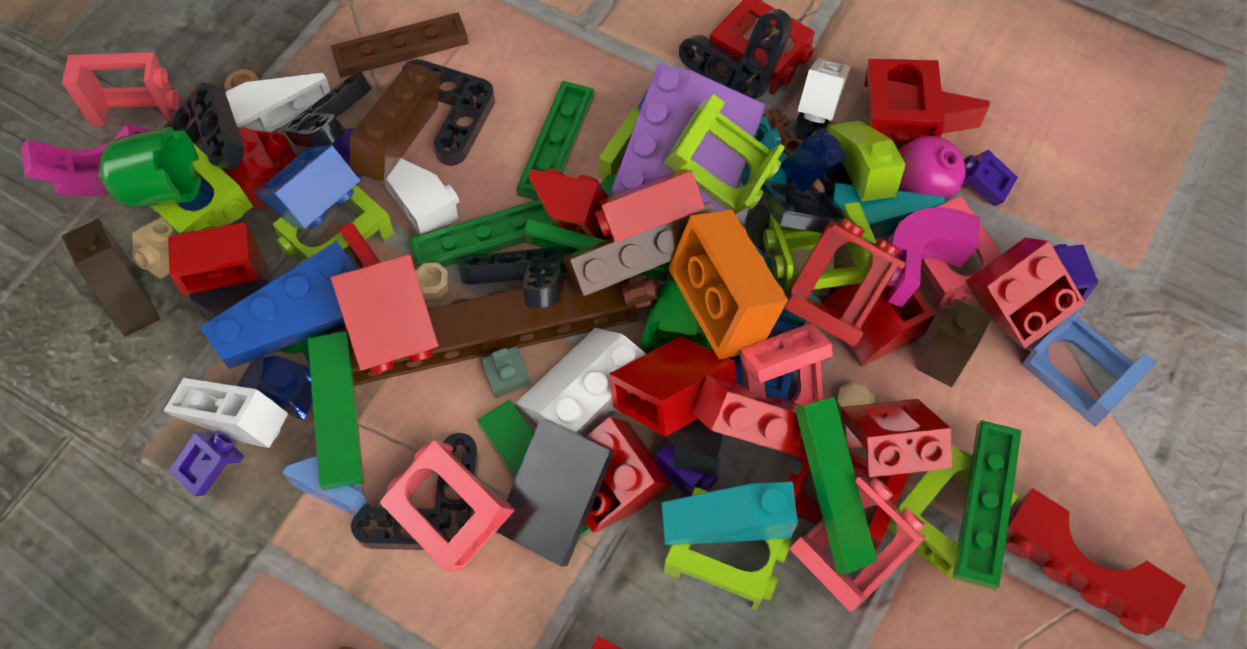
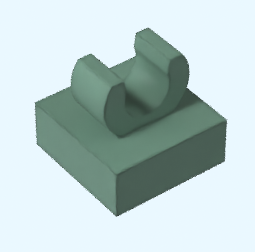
M517 346L508 350L507 348L493 352L491 356L481 359L482 367L495 398L531 385Z

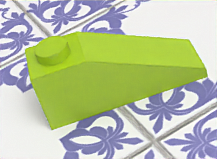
M860 120L827 124L826 131L861 201L896 197L906 164L893 140Z

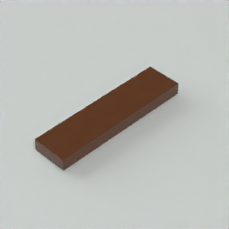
M457 12L331 45L340 78L459 47L469 44L460 14Z

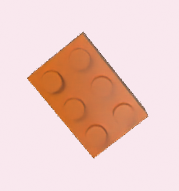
M732 209L690 216L668 269L719 360L740 355L741 348L767 339L788 299L782 287L777 283L767 267L764 258L759 254L747 235L745 227L741 225Z

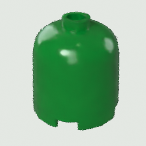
M172 127L119 137L112 140L102 151L99 168L100 181L115 201L127 207L137 208L192 201L198 195L201 185V177H194L192 162L199 160L193 142L183 130L174 131Z
M674 278L668 279L659 287L657 291L658 299L654 300L640 342L643 351L647 354L680 336L714 351Z

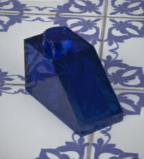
M822 128L807 137L781 163L780 167L804 193L838 170L848 155L841 148L839 141L829 134L825 128Z
M278 355L261 357L251 361L237 384L239 387L259 390L289 413L288 415L301 420L305 419L313 405L310 368Z

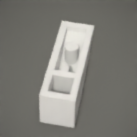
M821 58L816 60L809 69L798 107L799 112L805 113V119L817 123H824L825 119H833L851 66Z
M323 73L244 82L233 89L227 90L225 93L237 127L272 132L292 121L331 90Z
M401 158L384 182L380 181L419 235L442 229L459 219L456 204L459 203V198L450 184L444 186L437 175Z
M188 378L182 379L164 409V412L189 423L213 432L225 433L232 439L246 444L270 448L274 439L279 435L281 426L289 414L257 389Z

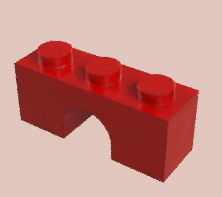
M710 375L706 376L691 413L711 431L808 459L795 407L801 406L800 404L774 397L773 402L749 392L741 385Z

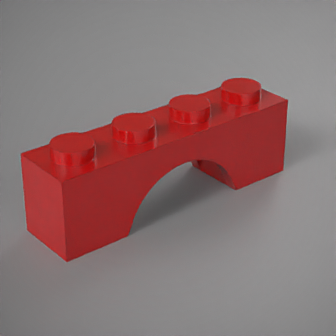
M1034 488L1019 501L1009 518L1006 537V548L1012 554L1031 560L1043 568V572L1050 579L1058 583H1066L1080 592L1082 599L1096 608H1104L1119 618V622L1126 629L1134 633L1148 636L1164 628L1186 585L1147 560L1135 568L1121 571L1098 566L1086 558L1074 543L1069 528L1070 511Z

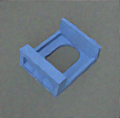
M1084 305L1055 326L1047 336L1043 335L1026 349L1030 354L1022 365L1096 427L1157 362L1146 353L1135 363L1132 362L1078 318L1079 314L1086 307ZM1065 341L1077 346L1117 379V381L1096 402L1050 362L1048 348L1051 344Z

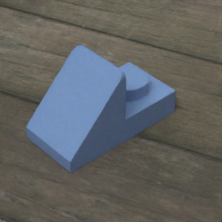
M317 456L288 465L283 471V475L293 487L354 516L362 509L369 507V503L362 494L363 488L359 484L322 490L319 485Z

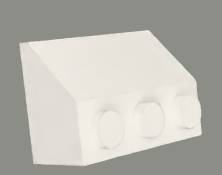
M594 328L515 403V406L537 426L540 418H547L586 437L617 411V409L613 408L609 373L640 358L646 353L623 334Z

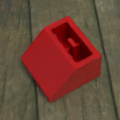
M238 127L244 146L242 161L234 170L221 169L241 187L253 205L251 209L263 210L269 206L261 201L254 192L292 162L296 155L284 134Z
M546 169L545 172L530 170L528 176L549 216L558 227L603 240L611 238V234L604 237L594 213L601 210L598 201L609 197L597 179L587 175H579L578 178L569 177L554 169Z
M246 222L227 224L222 227L201 231H190L185 234L168 237L169 275L182 295L260 281L267 272V264Z
M1025 237L965 281L983 311L993 316L992 320L1024 349L1086 304L1051 243L1047 240Z
M860 284L840 287L822 305L842 315ZM885 286L860 327L863 335L857 345L854 347L845 342L861 367L926 334L936 314L918 289H916L903 307L888 303L889 286Z
M609 417L586 436L615 450L586 520L592 533H596L642 510L672 485L629 422Z

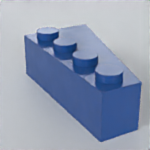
M336 241L199 328L228 369L278 352V349L289 345L308 341L307 338L334 329L337 330L345 325L330 277L354 271L357 268Z

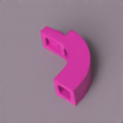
M127 123L114 139L152 130ZM27 139L21 147L25 177L53 183L56 194L69 196L108 194L105 186L100 181L99 168L102 151L109 143L94 149L70 150Z
M943 207L926 208L907 216L888 239L889 243L900 249L897 256L901 257L906 263L903 269L900 267L896 268L887 283L889 286L888 303L903 307L920 286L922 258L937 259L961 267L979 246L980 217L957 209Z

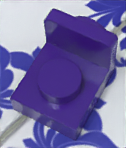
M989 149L976 156L969 155L964 158L966 176L962 187L970 183L993 206L1003 203L1018 177Z
M219 431L214 433H194L168 471L194 496H205L226 464L240 463L244 455L234 447L236 445L235 441L225 433Z
M669 444L657 454L656 462L668 480L686 497L692 496L695 487L708 492L719 479V475H717L719 459L717 460L715 474L711 476L675 468L676 450Z

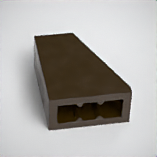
M99 218L62 235L75 266L125 337L160 320L134 264Z
M955 299L917 370L953 387L979 345L993 316Z

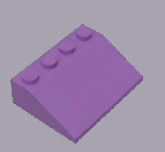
M658 63L610 193L611 196L675 172L663 162L698 107L711 95L715 94L725 102L720 113L753 138L756 136L765 104L693 71ZM709 132L706 133L691 157L694 162L732 188L739 187L747 162ZM699 189L703 202H713L716 212L727 210Z

